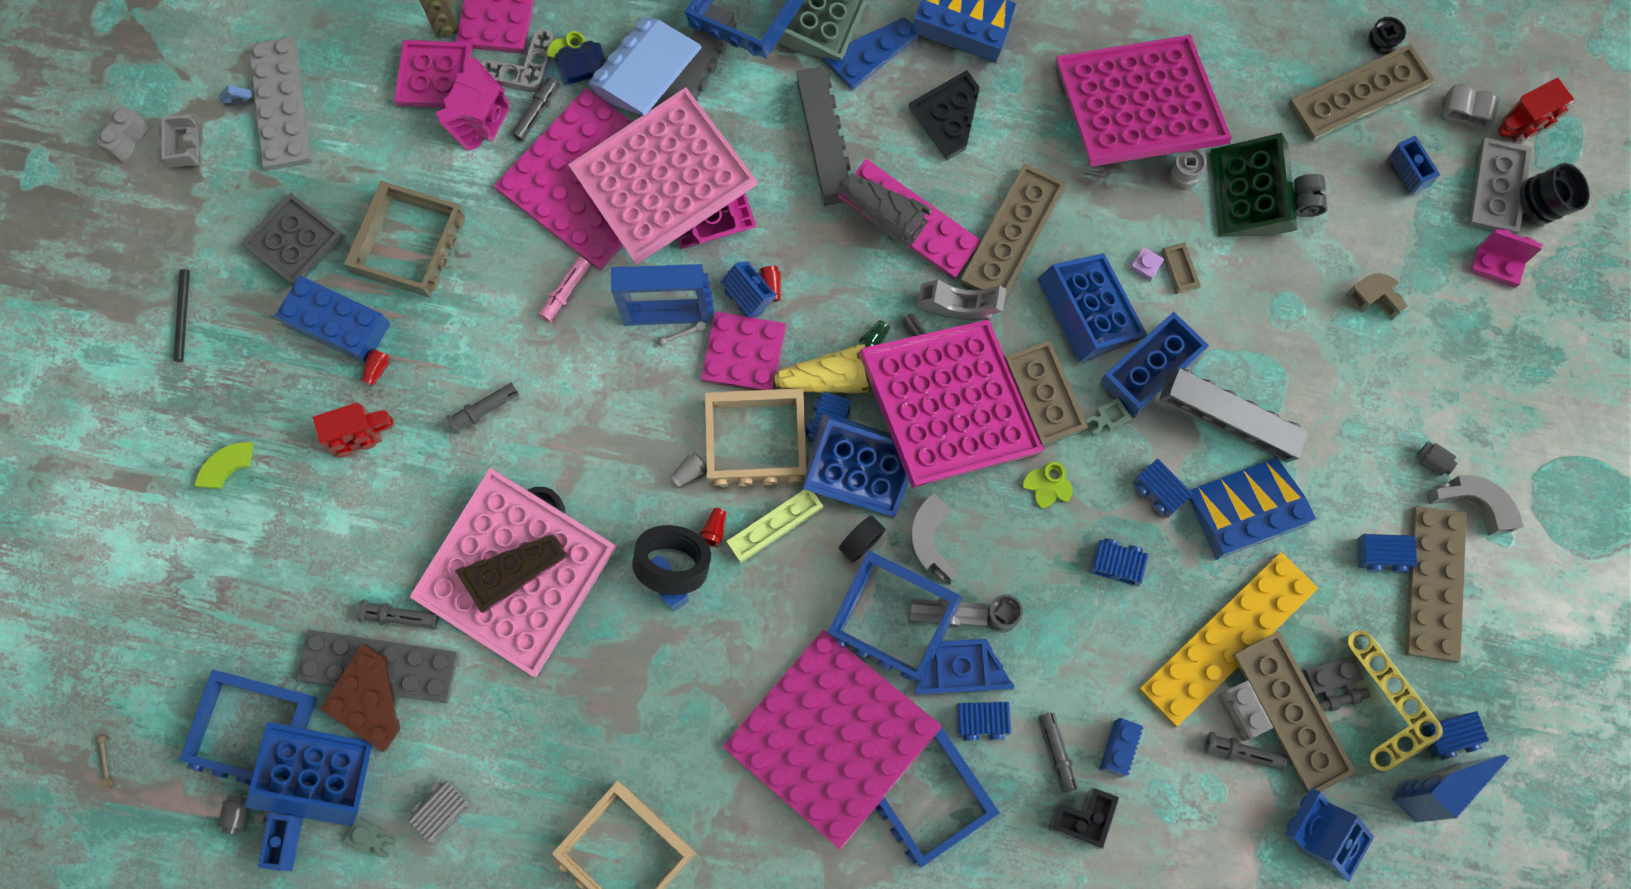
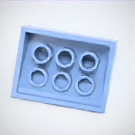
M644 16L637 22L636 27L623 39L615 52L609 55L604 65L594 73L593 78L588 84L608 104L645 116L702 47L662 21Z

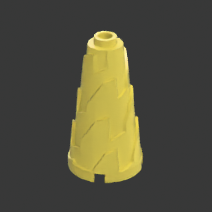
M865 344L856 345L842 351L825 354L806 362L781 368L779 373L775 374L776 387L781 389L803 388V392L823 393L824 391L828 393L851 394L871 393V384H868L867 379L869 378L858 353L861 348H865Z

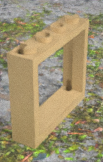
M803 388L705 393L706 459L709 485L713 484V486H721L722 488L732 483H738V486H751L755 482H763V485H776L778 481H787L788 484H795V482H802L804 480L807 464ZM797 406L799 467L715 471L713 409Z
M618 780L552 853L556 858L554 862L563 872L566 873L569 870L575 876L573 881L581 889H604L567 853L619 796L682 855L654 889H666L697 854L695 850Z

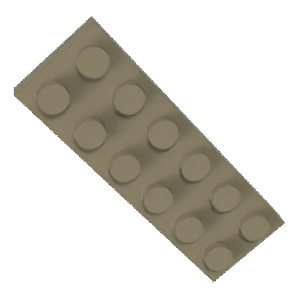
M1409 44L1292 98L1289 105L1312 141L1433 85L1435 79L1413 46Z
M1024 163L962 276L960 283L974 290L1002 286L1006 289V299L1067 183Z
M1415 506L1413 508L1411 535L1416 537L1417 566L1411 568L1409 572L1405 655L1454 663H1458L1461 660L1467 513Z
M1276 631L1232 654L1245 680H1249L1274 727L1272 730L1307 794L1311 788L1321 792L1356 773L1280 631Z

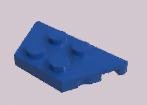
M987 639L942 641L923 680L918 682L915 696L1014 690L1015 688L1013 682L1010 681L1004 671L1001 662L993 653V649Z

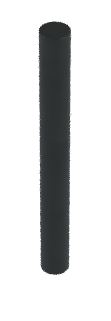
M187 269L179 271L173 361L175 362L184 361L190 271Z

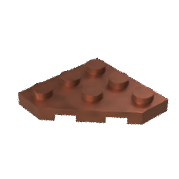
M364 643L320 709L382 752H385L401 729L395 712L394 704L396 702L392 683L389 681L387 657Z

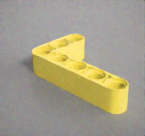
M1357 630L1349 636L1348 645L1409 724L1407 728L1378 746L1371 753L1370 761L1376 769L1391 771L1439 740L1442 736L1443 728L1374 637L1365 631ZM1361 636L1367 637L1369 642L1368 646L1363 650H1359L1356 647V640ZM1377 657H1381L1385 661V666L1380 671H1375L1372 668V662ZM1392 679H1399L1401 681L1402 687L1399 692L1392 693L1389 690L1388 684ZM1410 700H1415L1419 705L1418 712L1413 715H1409L1405 711V705ZM1427 722H1432L1436 727V732L1431 737H1426L1422 733V726ZM1404 737H1410L1413 741L1414 746L1409 752H1404L1400 748V741ZM1382 752H1387L1391 756V762L1386 767L1381 766L1378 762V756Z

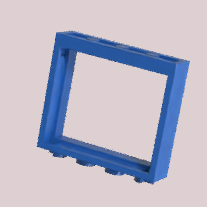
M692 0L684 12L688 19V24L697 31L703 30L715 39L721 38L735 48L741 47L753 56L759 55L767 59L805 0H787L762 40L704 16L713 0Z
M702 264L611 267V292L624 326L687 324L699 321L710 323V314H714V300H712L708 273H704ZM696 291L697 299L633 301L630 293Z
M868 550L828 633L834 636L833 639L838 641L837 644L844 647L850 644L856 647L855 653L867 659L870 655L879 659L878 665L890 671L892 667L901 670L900 676L912 682H914L915 678L923 680L963 597ZM875 565L950 602L917 669L843 631Z
M212 669L179 761L188 763V769L203 772L204 767L213 770L211 775L226 779L228 774L237 776V782L250 785L253 771L197 757L222 685L226 684L298 703L291 727L307 729L317 698Z
M943 728L935 735L934 739L985 814L923 856L884 797L875 808L883 821L888 818L893 826L890 832L898 843L904 842L908 849L905 855L913 866L918 864L920 868L1000 814Z

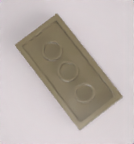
M1051 340L1005 356L1042 446L1087 430L1088 426Z

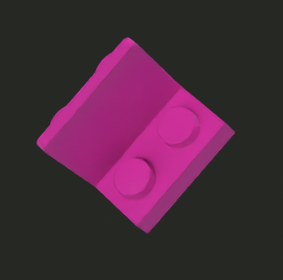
M1495 229L1476 247L1469 272L1516 288L1520 285L1526 263L1542 250L1543 244L1529 237L1512 234L1505 229Z

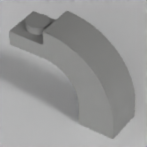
M937 279L921 283L917 306L929 312L950 318L988 320L992 319V314L1003 312L1006 289L1002 286H995L982 290H963L952 287Z
M1460 475L1449 483L1435 486L1436 490L1428 494L1430 504L1464 501L1475 506L1485 520L1489 536L1514 532L1524 527L1521 515L1513 499L1500 486L1485 478Z
M933 493L925 500L916 513L911 531V548L917 564L924 573H927L933 567L935 569L933 571L934 575L941 582L947 581L951 584L958 577L959 573L940 555L934 544V532L950 516L951 509Z

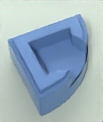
M229 84L220 93V102L232 103V100L239 99L245 102L251 98V90Z

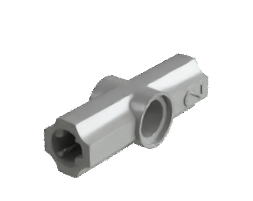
M943 598L938 600L911 599L910 622L937 623L939 626L950 602ZM961 602L949 627H959L960 625L986 627L988 604Z

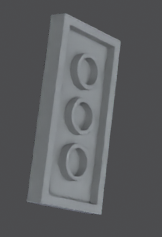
M1486 137L1481 141L1469 226L1492 231L1495 229H1505L1515 235L1520 232L1523 207L1520 202L1519 191L1522 183L1528 178L1531 147Z

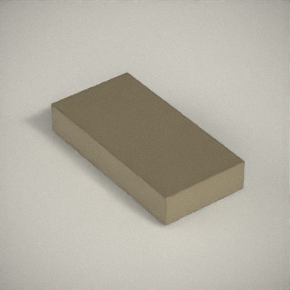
M1186 243L1166 247L1161 250L1176 294L1195 290L1201 286Z

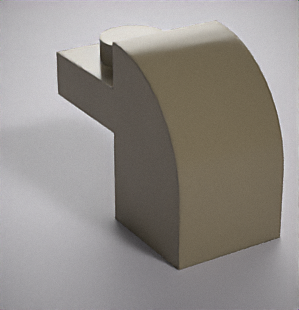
M1372 274L1365 277L1346 294L1361 313L1377 303L1391 320L1398 317L1408 307L1403 297L1393 290L1399 282L1385 274Z

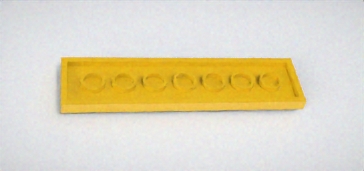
M1280 552L1138 690L1175 728L1178 727L1238 668L1232 654L1272 634L1318 587Z

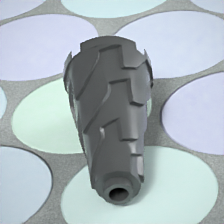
M851 173L850 176L845 174L839 183V187H841L840 192L904 250L909 249L907 243L912 245L926 226L928 220L923 218L925 213L929 216L932 214V209L913 198L909 199L899 193L888 190L872 180L868 181L854 173Z

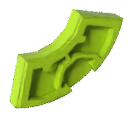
M239 442L226 446L214 453L201 467L194 486L197 488L222 490L225 480L232 473L239 469L250 468L254 444L252 442Z

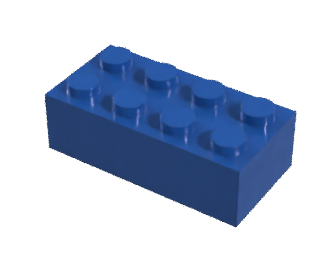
M300 275L275 314V317L285 327L364 364L367 353H370L372 348L376 349L390 326V322L382 313Z
M1173 312L1105 373L1100 384L1115 399L1119 398L1126 410L1135 418L1162 393L1169 373L1179 368L1188 369L1204 354L1209 345Z

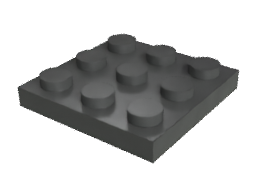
M290 192L241 244L293 286L298 276L306 278L342 240L344 235Z

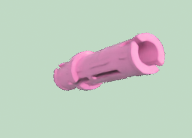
M578 257L556 290L549 294V300L538 313L543 320L551 323L560 308L567 304V298L591 266L587 260Z

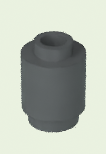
M1429 441L1416 456L1421 460V464L1440 476L1444 473L1449 475L1457 465V462L1454 461L1456 458L1454 454L1437 443L1432 444Z
M227 795L226 801H223L217 827H223L221 833L238 835L239 830H245L249 808H245L247 797Z

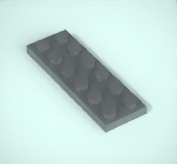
M308 629L296 680L335 686L361 645L366 643L387 657L389 666L387 668L390 683H392L394 696L449 703L459 656L458 652Z

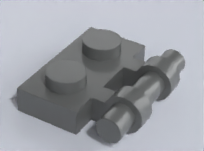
M1354 655L1303 671L1314 695L1323 694L1325 700L1318 702L1323 711H1336L1340 709V706L1350 703L1352 705L1359 704L1363 699L1370 697V692L1367 688L1358 690L1354 684L1364 680ZM1344 686L1346 694L1335 696L1332 689Z

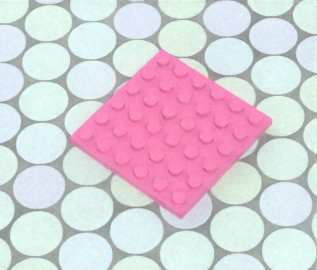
M686 87L650 110L645 116H641L568 164L636 265L758 185L756 178Z
M489 468L413 590L410 598L531 676L537 677L617 546L501 473ZM556 535L568 557L485 613H481L455 570L475 564V562L497 556L505 551L519 548L524 544L546 536Z

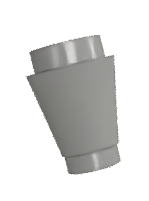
M696 452L692 455L688 454L670 477L680 487L704 474L707 465Z

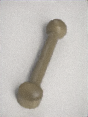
M100 734L96 737V743L99 744L103 771L101 786L103 788H110L113 785V780L109 778L105 750L107 738L105 735Z

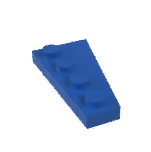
M902 17L850 42L842 61L822 57V61L853 91L920 35L912 33V23L906 17Z

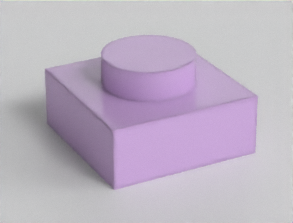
M1144 247L1130 269L1151 281L1165 259Z

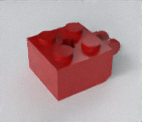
M1557 77L1524 94L1509 113L1503 117L1502 125L1498 129V135L1503 138L1511 136L1515 142L1522 138L1528 140L1535 136L1539 129L1544 127L1547 130L1558 122L1557 118L1569 111L1567 107L1575 99Z
M358 403L313 416L320 445L334 457L339 458L347 457L353 451L359 449L367 450L375 447L377 443L382 442L380 432L394 426V420L388 412L379 410V412L369 413Z

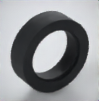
M675 525L652 527L644 531L636 541L632 561L633 572L637 579L651 590L668 595L687 594L697 590L705 582L711 561V550L707 542L690 529ZM657 549H676L689 555L694 560L695 566L684 571L666 570L655 565L649 559L648 554Z

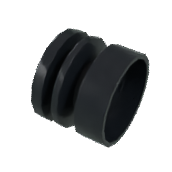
M1569 163L1558 164L1544 173H1539L1534 177L1526 179L1519 191L1523 210L1535 223L1542 225L1552 223L1566 215L1584 209L1590 198L1586 178L1577 167Z

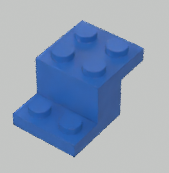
M1311 788L1309 793L1302 798L1300 808L1295 817L1290 819L1285 833L1303 854L1331 867L1340 878L1350 882L1374 839V835L1357 815L1329 803L1325 796L1314 788Z

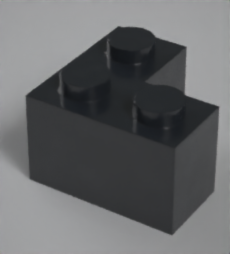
M1096 788L1089 789L1082 812L1063 804L1055 806L1048 831L1095 849H1103L1119 797Z

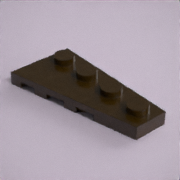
M552 534L524 544L519 548L505 551L489 559H483L467 567L456 569L455 571L480 612L485 613L567 558L568 554L556 535Z

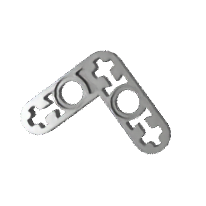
M546 28L537 30L533 35L524 66L494 60H483L480 63L487 71L489 68L492 69V72L489 73L502 87L527 92L539 91L543 86L551 60L547 56V50L551 42L555 40L554 36ZM547 37L548 40L544 41L543 49H541L542 45L540 40H544V38ZM536 56L544 58V61L539 65L532 63L533 58ZM533 71H535L534 76L536 78V81L533 80L532 83L529 84L528 80L532 79ZM507 72L516 73L515 78L512 80L504 79V75Z

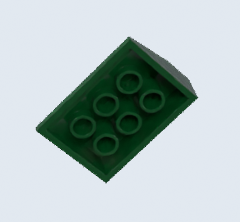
M1282 133L1211 149L1220 237L1277 235L1298 230L1289 147Z

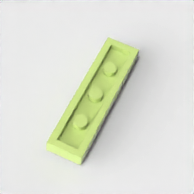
M804 489L726 542L739 562L742 563L822 510L823 505L814 492Z

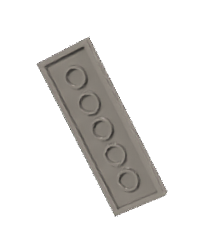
M289 37L250 44L263 168L269 171L312 163L296 38Z

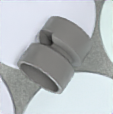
M1195 149L1178 153L1169 171V179L1175 187L1186 190L1193 188L1198 183L1207 164L1206 157L1202 151Z

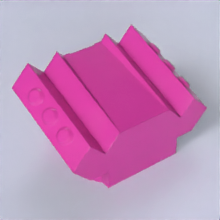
M476 57L463 61L466 71L456 74L457 79L447 97L443 98L446 108L436 111L440 124L467 151L480 147L484 139L493 142L510 110L509 100L505 96V89L502 88Z
M744 193L678 237L677 241L680 250L755 228L756 224L746 194Z

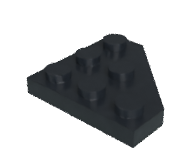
M968 70L909 103V109L946 161L967 148L980 89Z

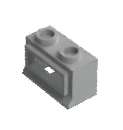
M190 114L161 117V126H159V136L161 138V147H159L160 159L169 168L199 166L197 122ZM186 131V134L183 135L184 142L186 143V152L177 154V132Z

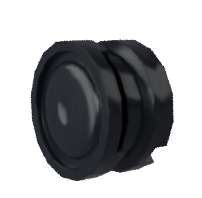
M1383 17L1376 22L1370 31L1368 43L1377 53L1383 55L1392 53L1397 50L1404 40L1406 28L1397 18Z

